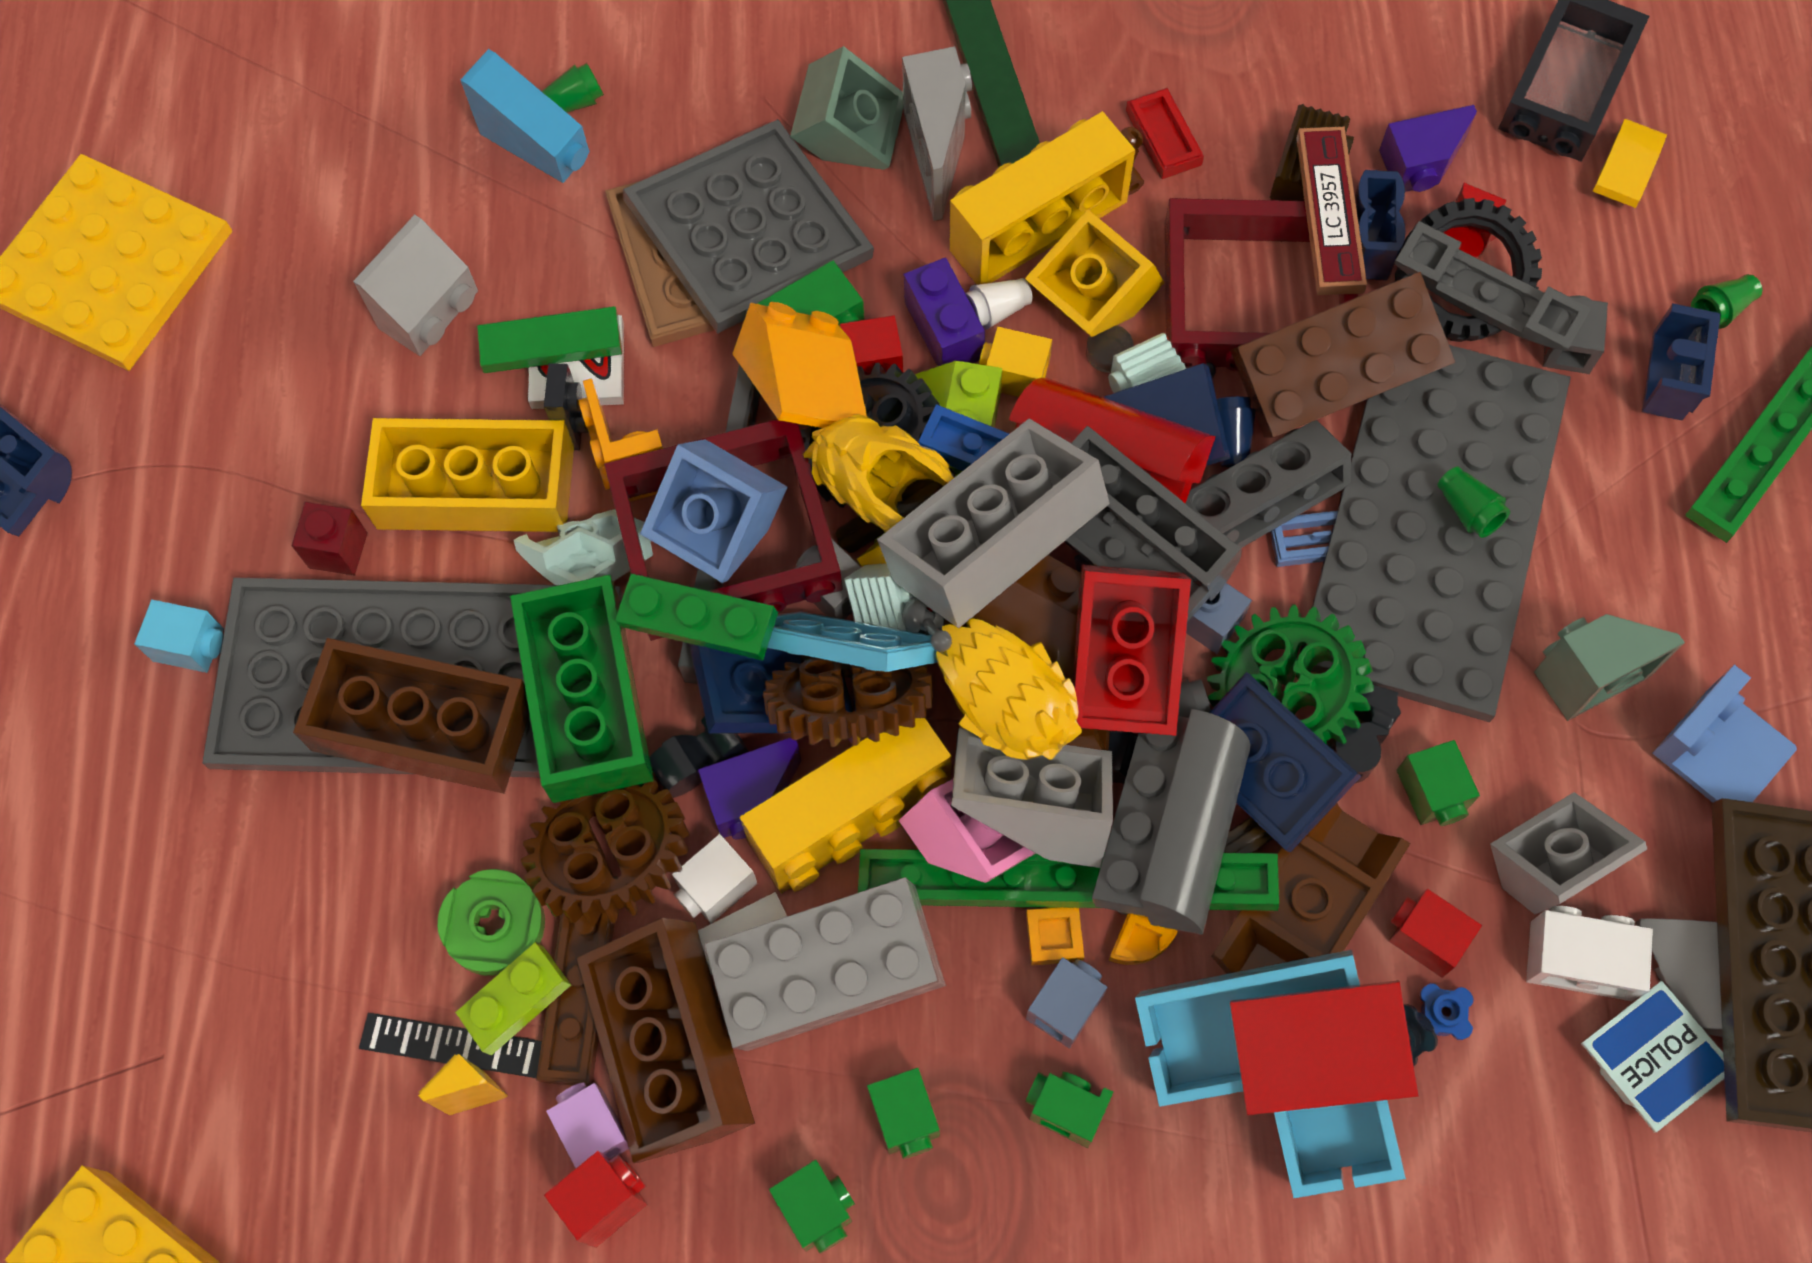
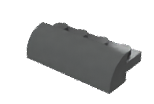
M1087 425L1071 444L1099 460L1110 504L1064 542L1093 566L1185 573L1191 579L1188 622L1207 599L1212 601L1229 580L1242 555L1241 547Z
M1191 709L1189 718L1178 716L1176 736L1138 733L1092 896L1096 907L1147 916L1151 925L1203 935L1251 746L1249 738L1238 726L1217 715Z

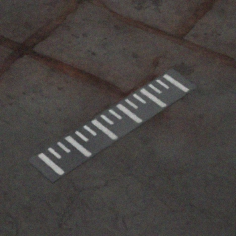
M368 1013L359 1049L440 1063H447L455 1054H460L483 1070L537 1078L542 1041L513 1036L493 1055H489L481 1051L465 1028Z

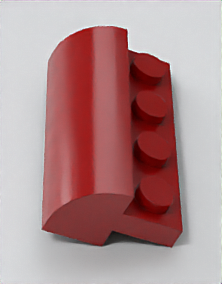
M1043 377L1035 379L1023 390L1009 417L1010 421L1016 423L1015 429L1026 420L1031 419L1069 443H1072L1088 425L1185 504L1192 483L1201 482L1216 437Z

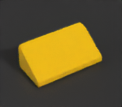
M455 1054L419 1091L420 1094L418 1095L424 1102L448 1115L496 1102L508 1096L482 1069L460 1054Z

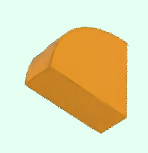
M1128 913L1109 961L1124 965H1136L1151 961L1170 946L1178 931L1151 925L1147 917Z

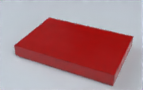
M1399 980L1230 1001L1247 1115L1419 1097Z

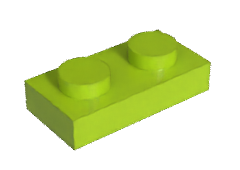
M535 942L455 1013L481 1051L493 1055L568 989L571 983L547 950Z

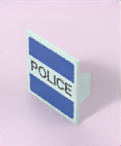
M1663 981L1651 988L1650 992L1642 995L1581 1043L1601 1067L1600 1074L1625 1104L1635 1108L1654 1133L1658 1132L1724 1079L1723 1052Z

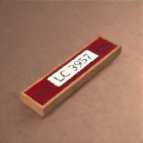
M1345 127L1299 128L1296 139L1317 295L1364 293L1367 280Z

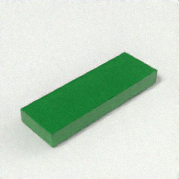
M616 306L477 325L480 366L484 374L548 365V363H565L622 355L619 317Z

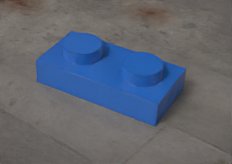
M936 404L918 443L923 447L935 450L945 459L949 466L964 471L1008 436L1009 433Z

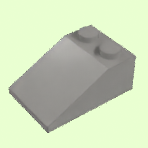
M955 46L902 57L904 116L933 221L943 219L965 138V119L971 118V105L967 93L972 91L971 74L967 63L960 64Z
M959 728L951 806L1047 860L1100 868L1113 824L1112 751L1065 745L1052 760H1048L1044 756L1029 760L1007 757L1001 750L983 745L980 737L966 729Z

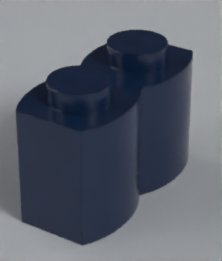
M1365 170L1355 193L1366 279L1388 280L1405 240V223L1400 214L1405 197V187L1402 177L1397 171Z

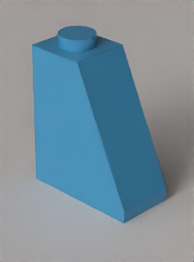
M488 49L460 80L480 135L564 183L573 171L579 170L584 165L590 152L582 125L498 54Z

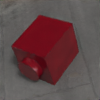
M305 502L291 546L309 569L355 576L368 532L352 509Z

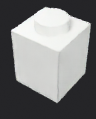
M720 834L682 865L683 869L681 872L672 874L680 888L674 894L675 898L693 918L701 912L711 924L758 884L753 870Z

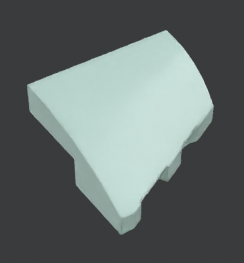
M615 509L595 514L587 520L571 521L563 525H557L559 536L534 542L526 534L514 539L516 551L535 570L556 586L610 575L612 581H615L630 571ZM634 518L644 559L647 560L653 556L651 540L640 534L645 522Z

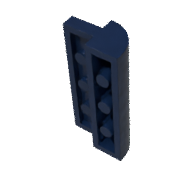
M0 404V527L7 533L19 537L48 499L60 504L70 486L72 468L64 455Z

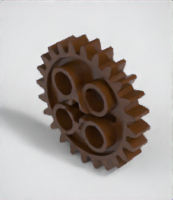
M800 655V664L786 662L784 663L785 671H773V680H766V690L763 691L766 715H768L769 724H777L778 733L791 731L792 740L808 735L809 744L811 745L818 743L822 739H829L831 747H835L842 739H849L853 746H857L860 738L863 737L879 742L880 733L883 732L898 736L899 726L913 728L915 727V718H926V708H932L933 697L931 673H927L926 665L884 672ZM843 677L851 678L854 712H847L845 708Z
M656 780L645 785L639 784L560 802L561 805L556 809L544 806L541 810L547 820L545 822L531 823L530 828L536 838L523 841V846L529 854L521 858V863L527 871L524 878L542 907L547 905L554 917H558L564 912L572 924H575L584 914L590 926H594L601 913H606L611 923L616 922L619 909L624 907L632 916L636 915V901L641 898L650 904H654L656 900L652 890L656 886L662 889H670L671 884L665 874L667 872L676 873L682 871L683 868L677 856L688 854V848L683 839L689 836V831L683 821L685 817L678 803L674 801L668 789L661 791ZM594 816L597 817L605 833V839L621 870V876L617 879H614L613 873L605 860V854L589 821Z

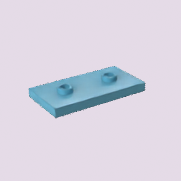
M801 611L778 614L767 647L786 651L790 654L805 655L884 672L937 663V651L931 646V635Z

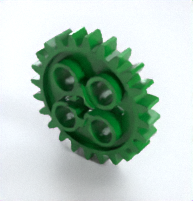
M1292 604L1288 616L1281 618L1276 607H1271L1270 621L1263 622L1256 614L1251 615L1254 628L1250 631L1236 625L1234 628L1239 640L1236 643L1224 640L1222 643V647L1228 654L1227 657H1212L1211 660L1216 670L1220 672V674L1207 676V681L1211 688L1216 690V692L1208 695V700L1214 708L1237 681L1248 672L1294 715L1302 707H1316L1312 716L1301 721L1326 744L1330 738L1345 744L1347 741L1342 728L1345 725L1355 729L1361 727L1357 716L1354 714V710L1369 711L1370 705L1368 700L1361 694L1374 691L1371 679L1365 676L1373 671L1368 658H1362L1366 654V650L1361 640L1353 641L1355 635L1352 628L1347 625L1338 630L1339 622L1334 614H1330L1321 622V616L1317 607H1312L1306 617L1303 618L1296 604ZM1302 645H1306V647L1303 648L1299 657L1297 658L1299 648ZM1276 649L1285 650L1282 657L1272 662L1264 661L1267 654ZM1330 661L1333 663L1331 668L1325 673H1311L1313 667L1320 662ZM1295 675H1296V677H1297V679H1298V682H1297V683H1296V682H1293V681H1294V678H1295ZM1282 685H1286L1284 691H1283V689L1281 688Z

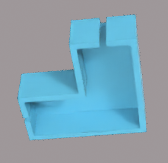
M1352 950L1140 991L1135 1000L1146 1047L1157 1045L1160 1038L1163 1047L1153 1049L1148 1057L1159 1107L1243 1092L1230 1001L1360 985ZM1388 1100L1274 1112L1293 1198L1344 1190L1341 1168L1352 1166L1355 1188L1406 1179Z

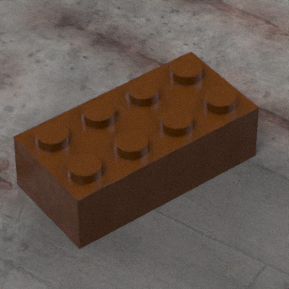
M1421 272L1407 276L1230 350L1247 395L1251 398V405L1256 409L1255 415L1264 438L1276 437L1456 363Z
M326 638L293 733L313 752L505 794L530 714L525 683L522 679Z

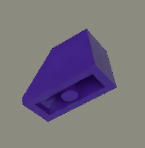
M1465 106L1388 124L1379 151L1387 171H1397L1401 175L1405 192L1411 190L1415 192L1426 191L1440 183L1468 135L1477 113L1475 106Z
M788 738L698 769L716 825L723 838L729 836L736 840L747 838L740 816L789 786L801 762L796 740Z

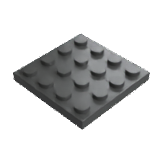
M778 119L623 189L624 202L717 334L744 321L750 303H759L832 260L835 261L842 272H845L873 258V245Z

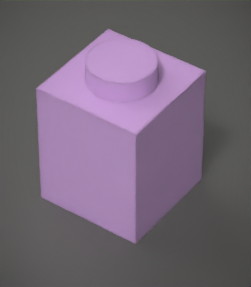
M582 1082L566 1089L556 1097L558 1104L546 1111L575 1168L598 1150L612 1159L629 1149L625 1132L604 1091L595 1083L586 1087L585 1083Z

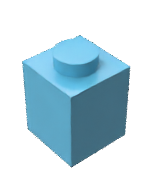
M151 599L134 645L153 662L208 673L212 660L218 657L221 652L224 628L208 611Z

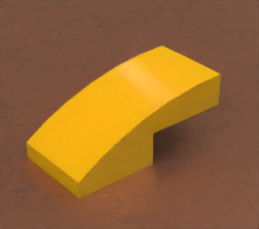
M1624 119L1617 132L1610 153L1600 171L1593 192L1636 208L1651 177L1667 134Z

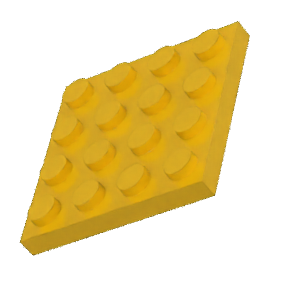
M80 154L0 256V309L130 371L232 233V229L227 221Z

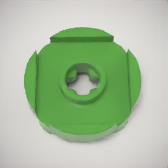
M489 869L478 871L468 876L470 880L463 882L457 889L454 887L446 895L438 914V935L448 954L464 969L479 975L494 976L502 972L533 943L540 944L545 929V913L531 888L518 875L505 870ZM497 909L499 910V917L505 920L502 928L497 929L495 934L487 935L486 929L479 926L480 918H489L491 910Z

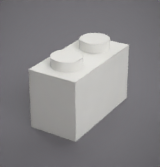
M1554 906L1549 910H1545L1531 921L1527 983L1633 1001L1650 992L1653 929L1634 926L1635 921L1625 916L1607 915L1603 916L1601 920L1581 916V910L1568 906Z

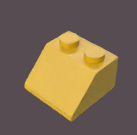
M1088 209L1025 278L1029 284L1091 337L1133 318L1165 283L1150 260Z

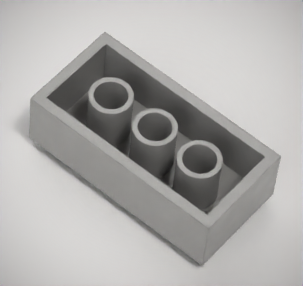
M1026 420L877 539L893 581L954 626L960 628L1110 504L1099 460L1033 420Z
M906 877L704 944L732 1048L750 1051L946 986L916 887Z

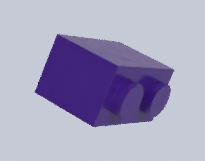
M942 258L904 273V303L937 367L953 361L968 363L980 361L985 343V330L947 258Z

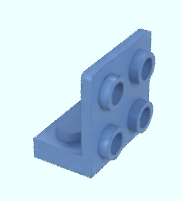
M1735 664L1709 687L1652 752V754L1711 802L1722 798L1753 802L1797 750L1794 743L1743 704L1745 698L1739 694V691L1751 677Z

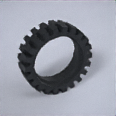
M1475 198L1463 199L1460 202L1453 201L1444 204L1420 221L1442 233L1451 228L1464 226L1487 230L1503 243L1509 253L1513 277L1539 289L1536 285L1542 277V268H1538V262L1542 259L1540 249H1535L1533 244L1537 239L1533 231L1527 233L1523 227L1526 222L1520 216L1514 218L1510 215L1512 209L1504 205L1500 207L1493 206L1494 201L1483 199L1480 202H1475ZM1414 228L1411 230V232L1408 234V236H1407L1406 239L1404 240V243H1403L1402 248L1404 247L1405 243L1407 242V240H1408V238L1410 237L1411 233L1413 232ZM1397 266L1395 281L1409 276ZM1430 296L1444 334L1451 341H1475L1502 331V329L1473 315L1463 316L1448 312L1434 302Z

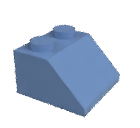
M706 439L678 444L640 534L724 583L729 580L768 532L787 490V486Z

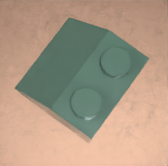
M843 46L809 64L790 137L824 161L881 170L890 167L903 112V92Z
M1608 614L1590 623L1583 617L1570 623L1558 632L1560 639L1543 651L1546 658L1536 668L1534 673L1566 720L1569 721L1650 678L1685 642L1677 633Z

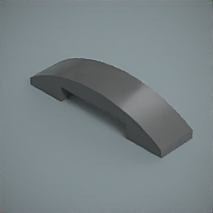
M1420 221L1417 223L1395 260L1394 264L1409 276L1421 272L1428 290L1495 327L1550 348L1568 351L1592 310L1591 307L1549 286L1544 293L1459 250L1462 242Z

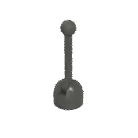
M916 597L912 598L907 602L902 612V620L906 629L912 633L931 635V646L936 651L944 652L951 647L952 638L948 632L941 630L942 626H944L945 618L934 610L932 612L927 611L926 607L928 606Z

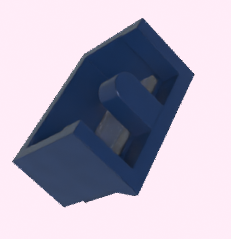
M1672 303L1653 331L1642 412L1682 421L1689 412L1693 413L1703 399L1710 397L1721 313Z

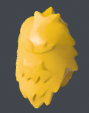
M860 414L843 418L827 427L812 432L814 442L804 453V458L812 459V475L818 486L824 484L840 504L847 503L867 523H874L885 532L903 519L899 514L897 503L902 501V494L911 483L916 480L932 479L945 486L955 478L949 470V464L935 450L921 446L910 434L896 425L880 427L874 420Z
M974 618L966 622L968 628L962 626L957 628L952 624L942 626V630L950 634L952 644L944 652L937 651L936 660L944 675L946 684L953 693L958 708L964 714L959 725L980 737L983 745L1001 750L1010 758L1029 760L1044 756L1048 760H1052L1061 751L1063 746L1081 734L1082 729L1077 723L1079 711L1074 686L1070 678L1065 679L1058 662L1056 661L1052 664L1041 642L1029 646L1013 633L997 625L994 627L983 620Z

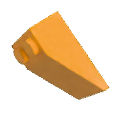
M770 302L768 306L750 303L733 351V356L778 420L824 428L838 420L852 417L856 414L867 417L852 342L838 325L839 321L835 317L821 311H812L811 315L798 313L793 308L779 302Z

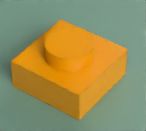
M1079 908L1027 910L1026 920L1031 966L1058 964L1062 957L1069 962H1074L1076 959L1084 960Z

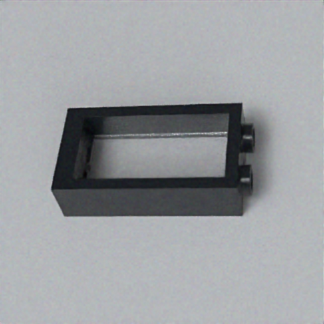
M1558 0L1498 129L1512 134L1518 139L1527 140L1550 149L1558 155L1582 162L1596 136L1650 16L1609 0Z

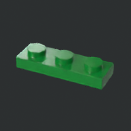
M631 574L615 621L622 628L763 661L778 611L771 605Z

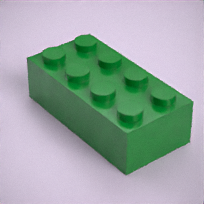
M605 575L510 596L541 786L551 801L558 803L653 782L626 630L615 621L620 607V598L611 576Z

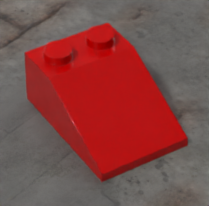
M1091 565L1081 566L1073 686L1076 692L1079 711L1077 723L1080 728L1176 736L1191 579L1185 573Z

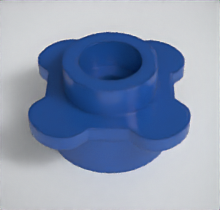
M1428 984L1420 991V999L1423 1001L1421 1013L1431 1021L1436 1035H1452L1457 1040L1468 1038L1473 1031V1026L1468 1021L1469 1007L1474 1002L1471 992L1463 987H1459L1454 991L1443 990L1436 984ZM1443 1007L1450 1009L1451 1015L1449 1017L1442 1014L1441 1010Z

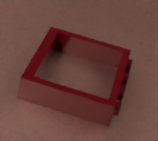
M1169 198L1164 223L1167 340L1171 342L1172 347L1176 350V354L1180 356L1181 362L1185 363V366L1193 367L1202 363H1212L1215 367H1226L1229 370L1238 371L1230 350L1270 333L1185 331L1184 239L1310 242L1305 201ZM1339 294V305L1357 298L1358 294Z
M776 419L694 440L706 439L751 466L791 457L821 560L818 563L711 590L710 592L771 605L780 612L786 608V605L804 600L810 603L821 602L820 596L842 591L841 570L808 458H804L806 449L799 425ZM677 445L604 463L631 574L649 577L629 498L659 490ZM648 634L650 641L664 638L661 636Z

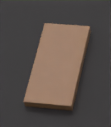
M638 182L605 190L653 347L713 331L712 325L624 202L623 189Z

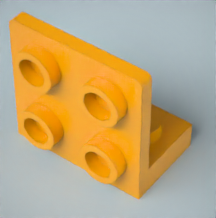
M591 378L583 380L587 397L578 399L586 428L588 427L591 437L590 445L597 468L600 471L605 490H608L610 485L604 463L663 449L658 429L650 432H632L625 435L621 440L613 442L605 414ZM658 491L632 497L629 499L631 502L648 496L656 495Z

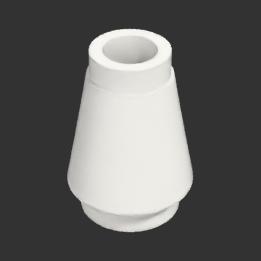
M1024 278L972 285L969 292L965 293L985 330L1024 308V306L1031 304L1033 300L1030 285Z

